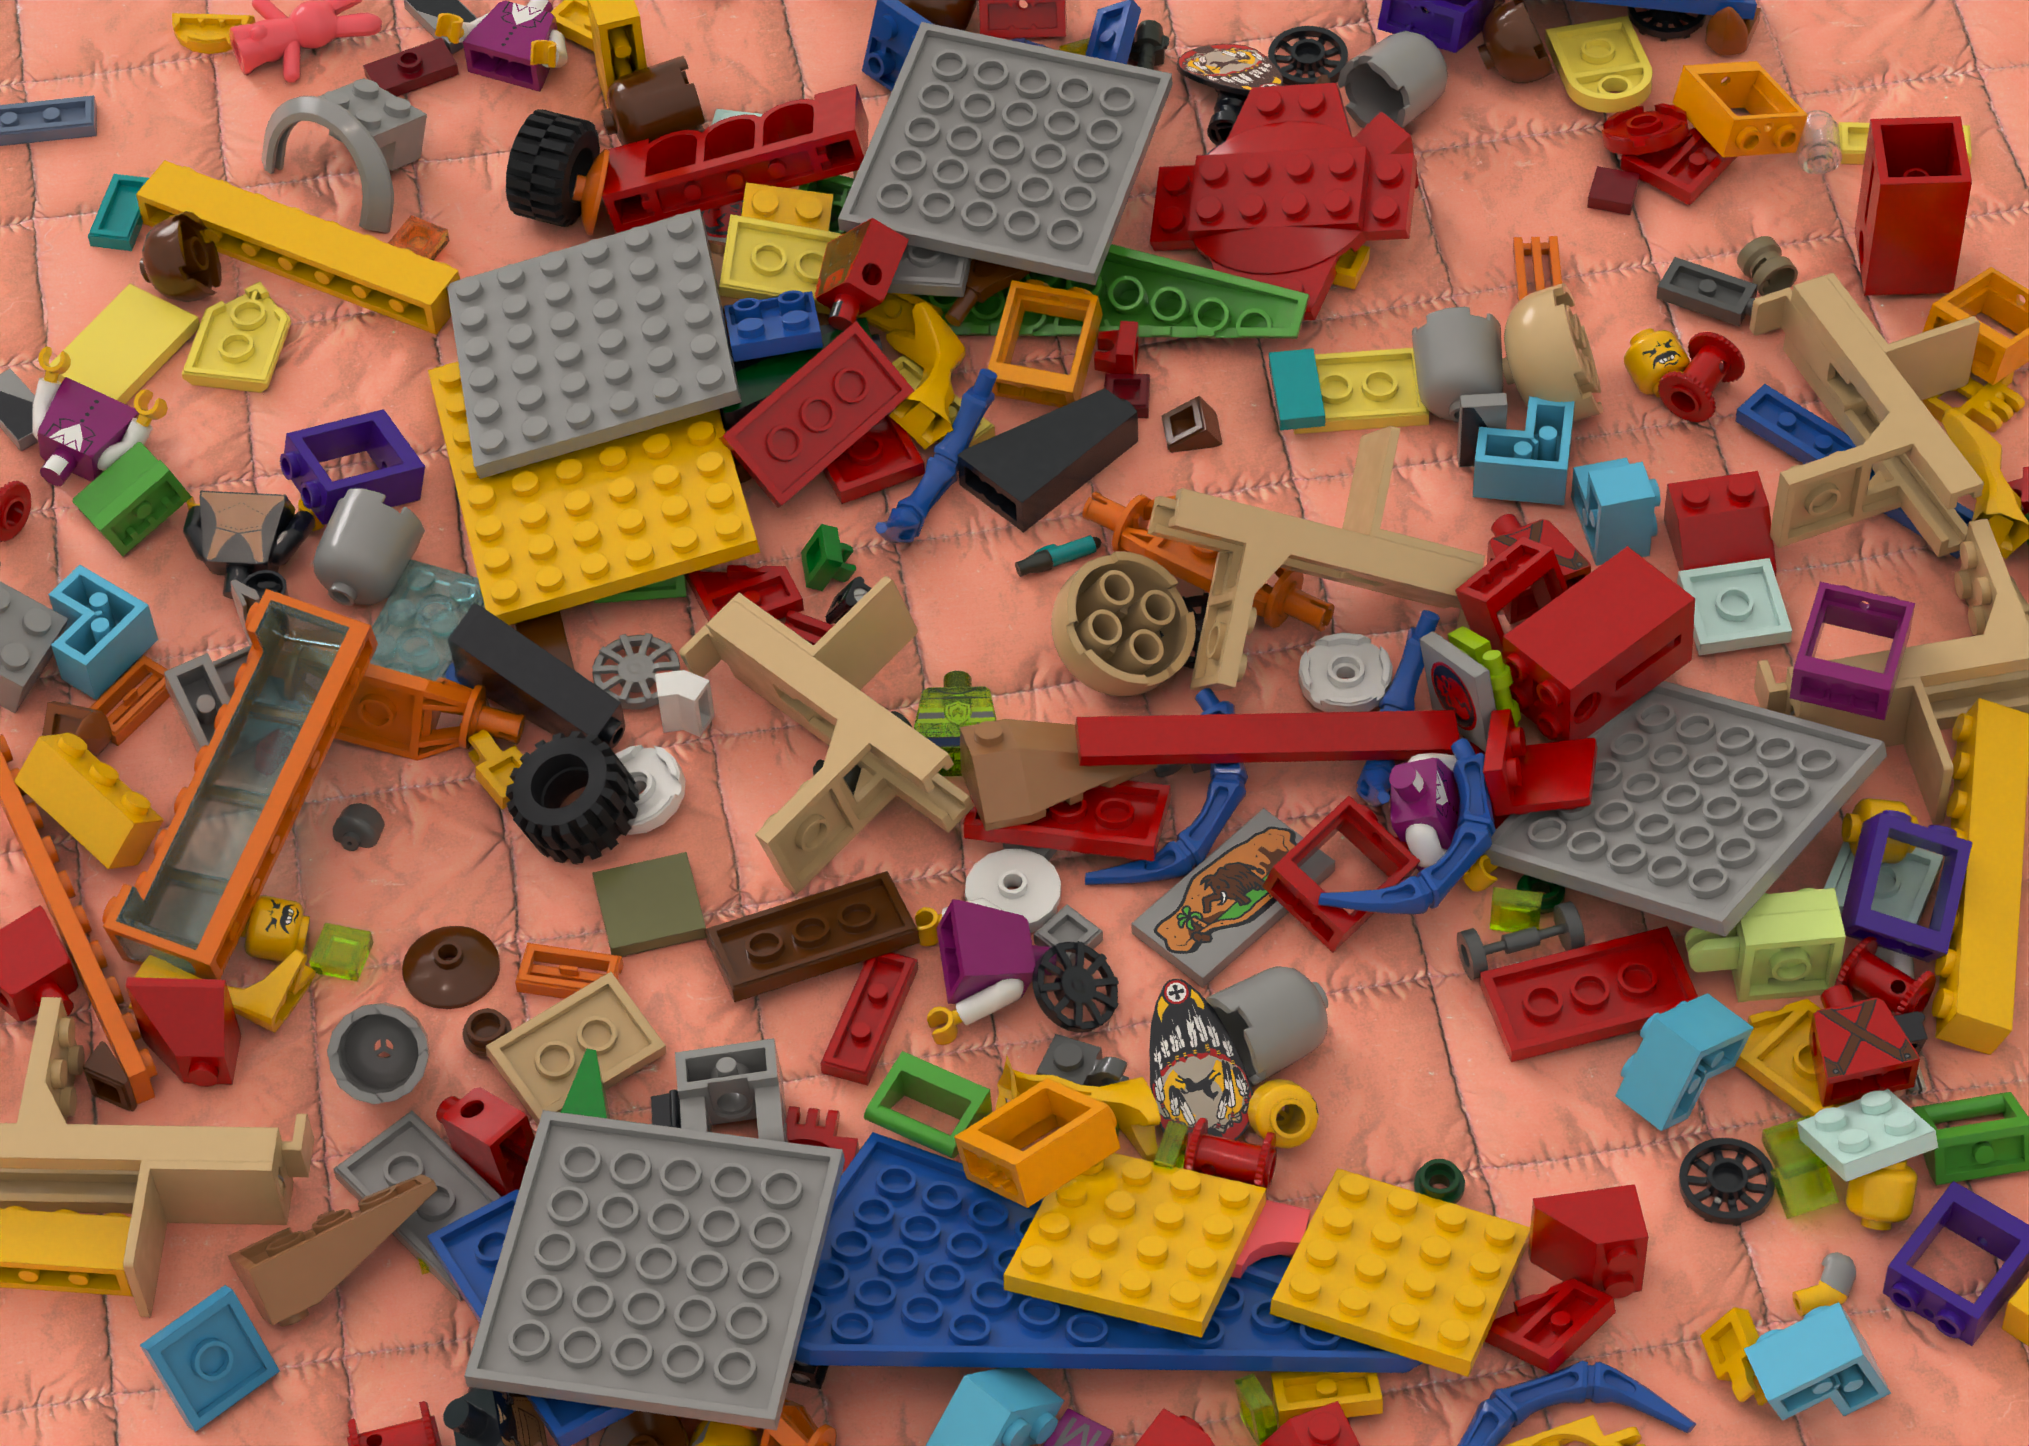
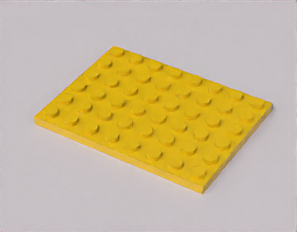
M449 363L428 370L485 609L506 624L512 625L760 553L731 451L719 439L725 431L718 409L479 479L474 468L459 363Z

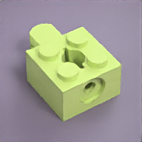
M1803 888L1794 892L1764 893L1726 937L1692 927L1686 933L1684 939L1690 967L1695 972L1731 970L1738 1002L1821 995L1826 989L1835 985L1841 968L1846 935L1835 888Z

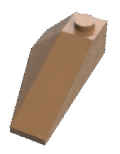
M1002 719L960 727L961 774L985 831L1034 822L1046 816L1047 808L1060 802L1066 801L1069 805H1073L1083 800V792L1099 785L1111 788L1158 767V765L1079 766L1075 725Z
M420 1174L364 1197L358 1202L360 1208L358 1211L351 1213L349 1209H342L336 1212L331 1210L319 1215L317 1221L312 1224V1229L306 1232L298 1231L292 1233L289 1227L229 1255L228 1258L262 1318L271 1325L280 1323L281 1327L289 1326L309 1315L308 1308L320 1303L434 1194L438 1188L433 1179Z

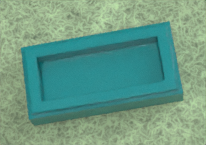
M113 174L88 234L90 246L132 251L143 225L136 193L149 178Z
M1314 349L1270 352L1269 368L1280 430L1325 426V411Z

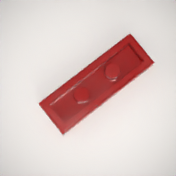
M890 952L865 961L820 1063L821 1073L869 1085L918 971V959Z

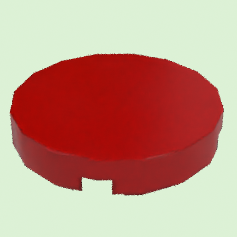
M1664 103L1655 105V111L1644 112L1643 106H1636L1626 111L1617 112L1604 122V131L1602 130L1604 147L1613 153L1623 155H1642L1658 152L1681 142L1689 133L1686 112L1675 105Z

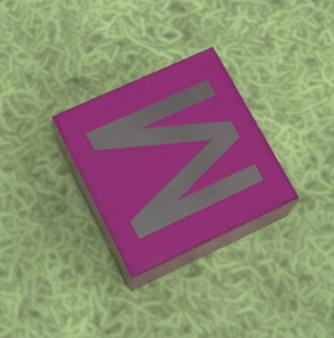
M1068 1408L1058 1422L1056 1429L1043 1446H1110L1114 1440L1113 1430Z

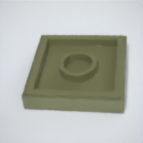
M687 852L592 873L611 955L627 956L706 938L704 931L706 926Z

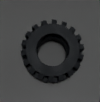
M543 109L535 110L533 114L526 118L512 145L506 171L507 201L510 210L515 215L561 227H568L576 222L581 215V202L572 200L577 174L586 176L593 162L600 154L599 136L592 122Z
M572 731L569 737H566L563 733L553 735L552 741L548 743L541 740L535 744L537 749L531 754L526 752L520 758V761L523 763L521 767L513 768L510 778L514 783L508 785L506 789V796L510 799L507 803L508 811L513 816L515 823L540 853L547 858L551 856L555 862L565 863L569 858L573 864L583 863L586 856H590L592 860L601 857V851L606 847L612 850L619 844L616 839L621 834L626 836L631 829L628 823L629 819H634L637 816L638 808L634 803L639 800V791L634 786L636 782L606 742L602 743L593 734L585 737L581 731ZM586 787L578 799L560 808L563 801L571 793Z

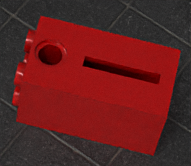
M1961 116L1870 119L1854 230L1864 296L1950 293L1954 290L1972 185Z
M1625 547L1503 636V663L1510 667L1513 682L1509 688L1512 699L1518 703L1520 712L1534 722L1541 733L1548 739H1555L1558 742L1589 737L1692 660L1695 598L1631 548Z

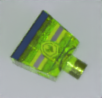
M951 671L944 676L943 687L926 688L922 691L914 729L946 751L954 763L948 771L942 768L938 772L940 775L962 776L960 727L975 725L984 721H997L990 689L985 686L972 687V678L968 673L964 671Z

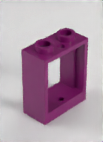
M1820 581L1794 665L1789 698L1885 721L1910 636L1915 603L1892 596H1882L1852 589L1844 585H1834ZM1824 624L1893 639L1884 673L1815 658Z

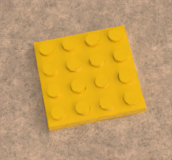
M1113 1153L1044 1197L1003 1275L1004 1290L1202 1338L1236 1267V1262L1266 1204V1188Z
M1337 1168L1271 1299L1270 1314L1469 1377L1529 1243L1530 1227Z

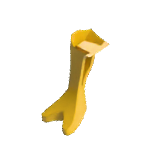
M920 301L912 309L915 332L896 328L886 334V340L895 350L923 368V376L916 390L907 396L889 416L925 450L948 432L953 431L948 408L955 399L951 384V372L962 363L966 356V349L936 310L926 301Z
M1953 408L1946 409L1942 423L1949 438L1984 482L1982 495L1976 497L1972 521L1988 519L2001 555L2007 559L2013 551L2029 539V521L2022 512L2020 497L2009 486L2001 472L2002 445L1987 431Z
M296 949L263 980L245 989L227 986L235 1014L275 1033L297 1006L314 979L316 971L305 965L307 955ZM152 955L146 958L135 977L202 979ZM130 1003L128 1008L133 1010L132 1004Z
M1006 1055L1003 1074L997 1083L999 1095L995 1110L1006 1104V1098L1011 1101L1048 1078L1109 1105L1115 1114L1117 1127L1122 1130L1141 1157L1147 1161L1158 1159L1154 1126L1160 1125V1113L1153 1093L1143 1077L1100 1087L1080 1085L1055 1075H1032L1013 1070L1010 1060Z

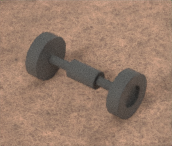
M1569 901L1554 906L1555 926L1537 930L1535 926L1502 935L1501 941L1484 946L1474 928L1458 932V952L1467 976L1471 980L1480 977V972L1488 970L1486 958L1488 954L1503 950L1506 954L1539 946L1540 940L1556 935L1559 936L1561 944L1566 951L1584 947V929L1575 905Z

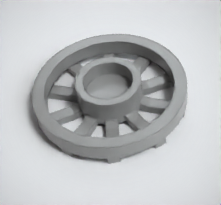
M649 633L631 636L622 634L619 636L620 639L611 642L606 647L603 646L599 650V654L592 666L594 684L620 701L624 709H644L659 704L658 693L651 694L649 690L656 682V671L681 670L679 658L669 642L666 643L659 638L653 637ZM640 646L639 652L633 653L632 647ZM649 647L657 649L649 656L646 655ZM624 649L627 656L623 658L616 652ZM663 655H666L670 662L654 663ZM608 659H611L618 663V666L604 664ZM601 674H618L604 683L601 681ZM619 683L623 687L620 696L609 689ZM630 692H642L644 697L629 698Z

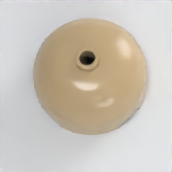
M1562 283L1525 296L1512 309L1505 325L1504 343L1507 357L1502 358V367L1507 384L1515 383L1520 397L1527 407L1529 396L1553 402L1575 401L1573 422L1602 414L1603 407L1601 402L1597 403L1592 393H1601V387L1584 325L1581 326L1577 314H1572L1570 307L1575 306V302L1567 285Z
M1115 551L1111 555L1102 556L1085 563L1062 586L1052 611L1051 629L1057 653L1066 668L1084 685L1100 693L1112 696L1140 695L1163 684L1186 663L1195 641L1196 626L1194 612L1188 613L1186 604L1175 587L1179 582L1157 562L1132 552Z

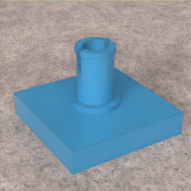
M226 1285L140 1344L141 1349L186 1425L195 1432L280 1372L235 1292Z

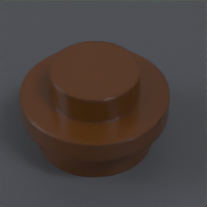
M489 1008L480 1009L471 1014L464 1025L462 1032L464 1044L470 1052L479 1056H487L486 1045L510 1032L512 1027L509 1020L497 1010Z

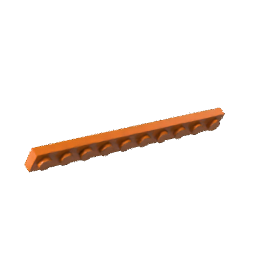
M1 734L0 804L116 1060L129 1079L138 1105L155 1098L150 1078L158 1075L148 1049L144 1048L138 1051L134 1041L141 1039L135 1020L130 1011L121 1014L118 1008L119 1004L124 1003L121 990L114 975L105 978L101 969L108 967L98 940L89 943L85 934L92 931L82 905L72 907L69 899L76 896L66 870L56 872L53 864L60 862L59 856L50 835L41 838L38 833L39 829L44 828L43 821L35 802L32 801L25 804L22 796L27 794L14 782L20 770L18 767L12 770L9 769L7 762L13 761V757L4 735Z

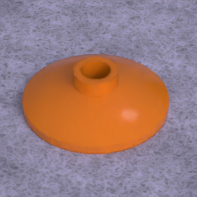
M604 149L597 156L586 176L577 174L572 200L581 202L582 221L587 235L593 234L609 161L610 150Z

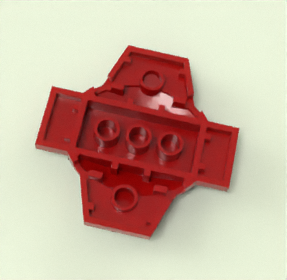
M1337 83L1252 87L1226 142L1218 146L1209 155H1196L1195 165L1159 167L1150 244L1154 251L1197 249L1205 260L1208 259L1212 262L1213 270L1309 294L1310 298L1303 321L1315 320L1337 275L1335 266L1341 255L1349 249L1355 253L1366 241L1410 239L1417 160L1414 153L1370 155L1367 146H1363L1352 137Z

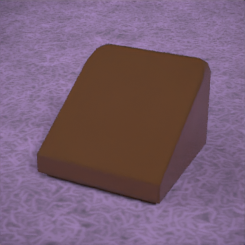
M1200 396L1161 415L1167 447L1171 453L1213 448L1222 445L1217 414Z
M101 1041L83 1065L93 1096L125 1110L134 1111L137 1103L129 1079L106 1042Z

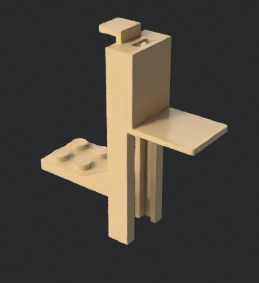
M1834 273L1793 285V290L1789 287L1756 298L1753 301L1749 329L1757 336L1782 328L1785 332L1784 352L1856 446L1845 451L1834 452L1827 457L1803 465L1792 466L1788 470L1780 472L1770 530V537L1776 546L1781 548L1901 507L1937 557L1959 551L1960 543L1966 541L1968 526L1954 508H1956L1959 497L1968 494L1972 498L1981 496L1984 482L1921 400L1968 384L1980 328V322L1975 316L1965 318L1888 344ZM1871 469H1872V470L1875 472V475H1874V476L1871 478V480H1870Z
M1389 426L1362 435L1342 528L1184 488L1177 490L1175 499L1163 496L1155 497L1147 534L1218 552L1190 684L1191 690L1201 691L1205 688H1211L1213 692L1235 688L1236 683L1242 680L1247 667V655L1243 653L1246 635L1252 633L1257 618V610L1252 607L1254 596L1279 567L1443 609L1449 607L1460 609L1456 629L1461 626L1470 629L1455 589L1483 568L1485 555L1380 529L1400 428Z
M1988 519L1969 521L1966 541L1960 543L1961 568L1954 575L1956 593L1959 599L1966 600L1969 608V626L1972 634L1977 636L1906 647L1885 721L1790 699L1794 666L1787 667L1786 682L1776 683L1768 660L1757 662L1754 690L1761 708L1882 740L1885 743V747L1903 744L1933 825L1944 823L1953 775V763L1940 730L1953 728L1957 717L1961 713L1966 714L1978 698L2029 714V623ZM1890 650L1827 661L1884 673Z
M884 576L815 645L806 641L741 593H738L679 651L689 672L704 677L723 660L728 664L735 678L829 745L823 767L810 780L804 782L797 793L777 813L771 815L765 821L763 827L755 834L784 886L796 895L896 795L948 833L975 806L967 793L938 773L942 768L948 771L954 765L949 754L860 691L918 633V629L894 581L887 576ZM858 765L861 768V772L853 795L844 777Z
M41 997L17 1123H0V1208L20 1206L31 1211L55 1212L67 1209L77 1213L132 1214L123 1268L140 1317H151L167 1223L287 1225L294 1184L293 1177L309 1178L314 1136L308 1114L296 1115L292 1141H282L279 1128L67 1124L68 1116L73 1117L76 1112L77 1093L73 1086L75 1076L81 1075L84 1070V1048L76 1043L75 1021L73 1017L67 1016L62 998Z

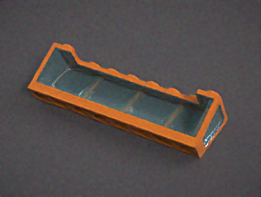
M269 589L265 590L259 603L255 602L251 606L246 617L245 627L255 650L249 662H244L237 671L234 680L235 691L229 703L223 704L216 715L214 722L215 733L209 745L202 746L196 756L194 763L195 774L189 786L183 787L178 793L174 804V818L168 830L163 829L156 839L154 845L155 857L148 871H143L139 875L134 887L123 883L118 896H113L105 907L102 918L103 928L122 960L142 965L146 958L152 955L199 978L221 979L378 646L371 625Z

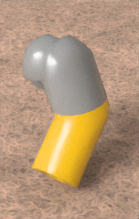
M1838 1252L1828 1254L1822 1261L1824 1270L1819 1284L1793 1292V1303L1799 1316H1805L1809 1311L1820 1306H1831L1838 1302L1841 1305L1845 1303L1856 1278V1267L1849 1256Z

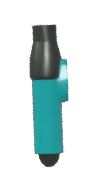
M1089 535L1060 546L1055 544L1044 546L1026 559L1015 562L1016 571L1021 577L1029 573L1047 571L1060 564L1095 553L1096 549L1101 546V539Z

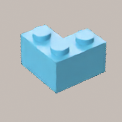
M1529 396L1525 431L1479 427L1474 464L1473 497L1564 505L1575 401L1553 402Z
M1627 458L1573 467L1571 498L1596 566L1602 565L1627 546L1641 557L1650 556L1651 537L1657 536L1658 532L1654 508L1660 506L1661 497L1656 479H1649L1643 462L1629 464Z
M82 565L77 566L48 594L53 610L68 618L64 633L51 644L61 679L95 700L158 640L148 604Z
M1708 993L1688 1002L1682 1001L1675 1008L1660 1014L1657 1012L1643 1025L1640 1032V1037L1643 1040L1637 1052L1623 1066L1621 1076L1624 1079L1615 1096L1660 1131L1672 1127L1689 1118L1708 1079L1735 1066L1754 1027Z
M1839 1302L1831 1306L1817 1307L1809 1311L1803 1320L1783 1330L1775 1329L1761 1335L1755 1344L1744 1348L1768 1403L1782 1421L1828 1398H1831L1842 1415L1846 1416L1891 1394L1866 1340Z
M996 1368L964 1375L926 1446H1031L1041 1444L1056 1429L1058 1424L1056 1415L1065 1400L1024 1368Z

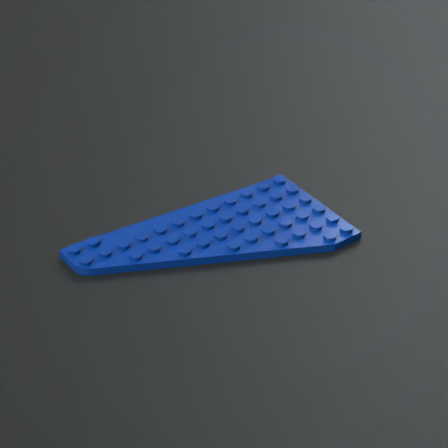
M872 1132L841 1175L795 1360L815 1366L1407 1373L1423 1363L1271 1315V1299L1292 1259L1282 1255L1261 1258L1248 1266L1240 1279L1230 1278L1202 1338L1004 1290L1003 1275L1043 1199L1026 1208L966 1179L962 1163Z

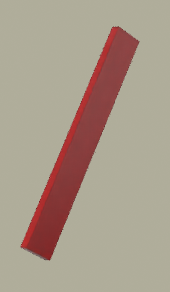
M1455 710L1076 717L1075 723L1079 766L1409 760L1415 755L1425 753L1454 755L1451 746L1460 739Z

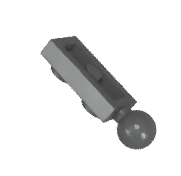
M1674 257L1658 285L1657 299L1740 326L1745 316H1751L1753 301L1757 295L1758 285Z

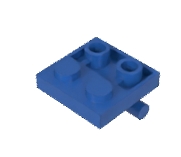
M877 0L862 72L892 92L921 22L933 23L899 0Z
M792 290L784 292L778 297L762 300L744 298L732 305L724 306L734 362L823 347L812 291L803 293Z

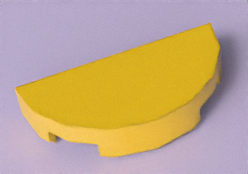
M172 13L174 34L180 44L193 52L204 54L224 53L232 50L229 36L230 28L256 23L254 15Z

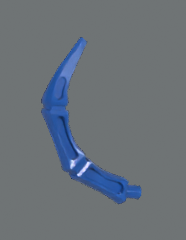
M989 369L980 370L974 386L962 395L960 409L952 425L953 431L948 432L944 439L934 447L933 452L935 455L927 460L925 474L910 496L898 502L897 507L891 510L888 521L878 522L875 526L876 531L885 541L894 543L913 542L914 538L920 535L930 509L947 489L957 481V455L969 448L979 423L995 400V394L992 392L997 379L995 372Z
M1423 610L1416 627H1411L1408 630L1404 652L1392 684L1379 702L1380 711L1415 710V693L1424 668L1419 638L1432 631L1435 632L1440 620L1436 613ZM1367 760L1357 781L1358 787L1356 792L1371 807L1382 806L1390 800L1391 784L1389 777L1392 768L1395 766L1394 760Z
M1211 688L1201 690L1195 697V700L1204 711L1201 715L1235 714V706L1229 701L1220 702ZM1211 763V781L1208 785L1207 798L1201 812L1190 826L1177 835V841L1168 842L1156 853L1154 861L1137 860L1088 872L1085 874V885L1153 882L1178 878L1189 874L1194 866L1197 867L1205 860L1223 827L1246 796L1245 784L1248 775L1244 763Z
M1466 738L1457 740L1451 746V750L1457 759L1453 767V774L1460 798L1458 828L1455 830L1450 847L1434 865L1422 869L1417 873V876L1408 877L1397 885L1378 890L1321 893L1318 905L1377 913L1409 915L1424 914L1427 912L1428 907L1431 909L1437 908L1455 884L1492 845V835L1496 829L1491 799L1483 774L1485 754H1476Z
M1580 1361L1552 1374L1506 1388L1495 1389L1489 1399L1478 1405L1470 1424L1457 1446H1498L1509 1434L1512 1427L1523 1423L1531 1414L1561 1403H1585V1399H1591L1594 1403L1613 1402L1632 1407L1685 1433L1691 1432L1696 1423L1649 1388L1621 1371L1600 1361L1595 1362L1594 1365H1588V1362Z

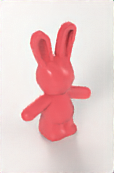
M252 0L254 10L266 20H261L254 24L231 27L229 36L233 52L244 75L251 74L255 68L264 63L276 62L283 57V77L287 82L293 83L300 76L301 47L305 49H318L335 38L375 35L381 31L382 21L378 16L371 13L336 16L361 3L363 0H309L298 5L289 17L270 0Z

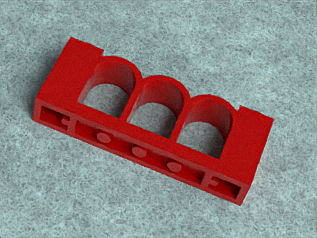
M852 84L815 94L814 100L799 99L789 101L766 111L761 117L748 114L732 116L714 123L703 132L697 130L676 131L663 135L652 142L649 139L608 149L610 153L602 197L615 233L697 209L705 211L743 201L746 183L792 188L859 170L868 149L869 121L857 85Z

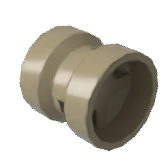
M1761 236L1752 240L1740 251L1737 257L1739 268L1745 276L1753 278V283L1758 285L1757 291L1761 296L1791 287L1798 275L1794 264L1789 258L1781 256L1782 250L1780 246L1769 236Z

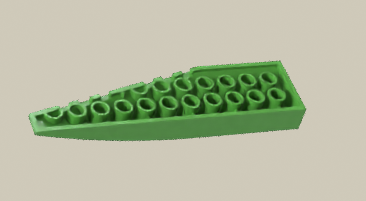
M838 175L799 186L798 190L834 194L829 226L830 232L841 234L847 232L839 230L838 217L855 180L854 178ZM1113 244L1109 248L1096 285L1031 272L1020 280V282H1025L1029 279L1040 280L1047 283L1050 287L1068 290L1071 287L1086 289L1099 297L1103 313L1099 331L1119 330L1120 321H1135L1139 325V337L1297 339L1310 295ZM1010 286L995 293L984 303L976 302L959 327L950 324L945 318V315L958 297L913 295L941 308L943 311L941 317L956 335L997 336ZM1025 311L1018 336L1080 337L1083 321Z

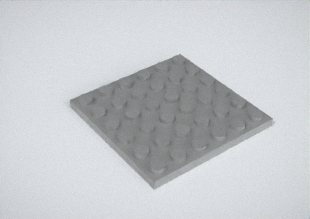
M921 22L838 217L839 230L848 232L867 220L874 218L909 239L907 245L1096 285L1172 88V73Z
M700 209L634 227L603 238L593 239L559 251L549 252L542 256L509 264L478 275L465 277L451 282L447 286L474 468L479 479L741 402L705 221Z
M1663 681L1587 737L1595 738L1598 746L1592 800L1589 806L1570 810L1556 809L1530 812L1524 815L1511 814L1492 835V845L1483 855H1487L1493 865L1726 937L1887 757L1885 743L1882 740Z
M543 1110L464 1375L467 1387L777 1430L845 1162L843 1150Z

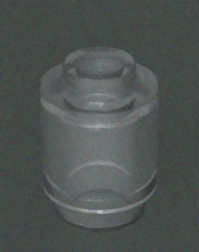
M1813 110L1807 112L1808 117L1797 147L1798 164L1807 173L1826 174L1835 170L1842 160L1839 126L1828 112Z

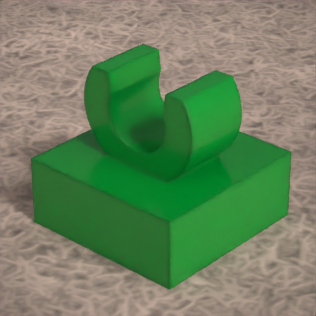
M821 524L801 551L807 588L823 591L832 578L837 581L846 582L856 571V565L845 563L853 553V547L840 543L837 527Z

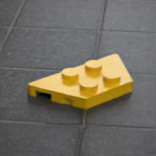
M1807 998L1787 1004L1778 1011H1763L1750 1015L1748 1023L1754 1028L1735 1064L1806 1119L1815 1116L1822 1109L1837 1108L1856 1101L1853 1100L1822 1107L1809 1044L1813 1013L1821 1010V1008Z

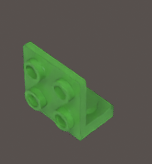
M138 442L73 498V503L122 556H125L192 496L161 460L158 461L141 442Z

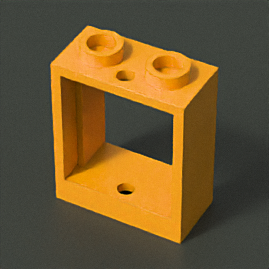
M1757 61L1683 65L1672 102L1675 106L1686 112L1690 123L1723 158L1796 153L1808 117L1807 113ZM1727 77V79L1721 83L1722 79ZM1745 108L1751 115L1736 116L1731 109Z
M1989 267L1933 303L1922 333L1976 316L1980 312L2017 333L2018 335L2009 339L1979 321L1980 328L1971 372L1994 385L2029 362V289L1996 269ZM2020 295L2025 298V303L2020 300Z
M1029 279L1025 282L1012 280L988 369L997 374V379L992 388L995 396L1059 408L1079 400L1103 316L1099 297L1079 287H1071L1068 290L1050 287L1047 283L1040 280ZM1025 311L1083 321L1069 375L1011 364Z
M1048 1078L954 1136L966 1179L1026 1208H1029L1121 1149L1115 1129L1117 1120L1109 1105ZM1057 1126L1061 1127L1055 1132L1045 1137L1044 1139L1034 1144L1033 1146L1029 1147L1025 1151H1021L1022 1148L1026 1147L1027 1145L1037 1140L1044 1134L1048 1133L1052 1129L1056 1128Z

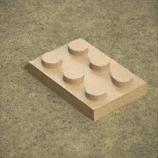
M609 972L486 1045V1054L535 1123L539 1125L543 1110L561 1112L587 1048L597 1052L604 1089L607 1090L665 1055L666 1045L613 973Z

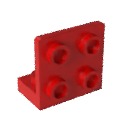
M1511 709L1492 711L1483 774L1495 816L1524 815L1530 812L1556 809L1570 810L1589 806L1592 800L1598 750L1596 739L1584 738L1526 745L1524 730L1522 727H1515Z

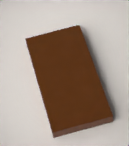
M888 871L704 930L707 944L734 1002L920 943L918 929Z

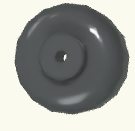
M362 803L351 804L343 809L333 826L334 840L341 843L344 849L348 851H355L358 847L371 848L377 844L385 823L381 814L375 808Z

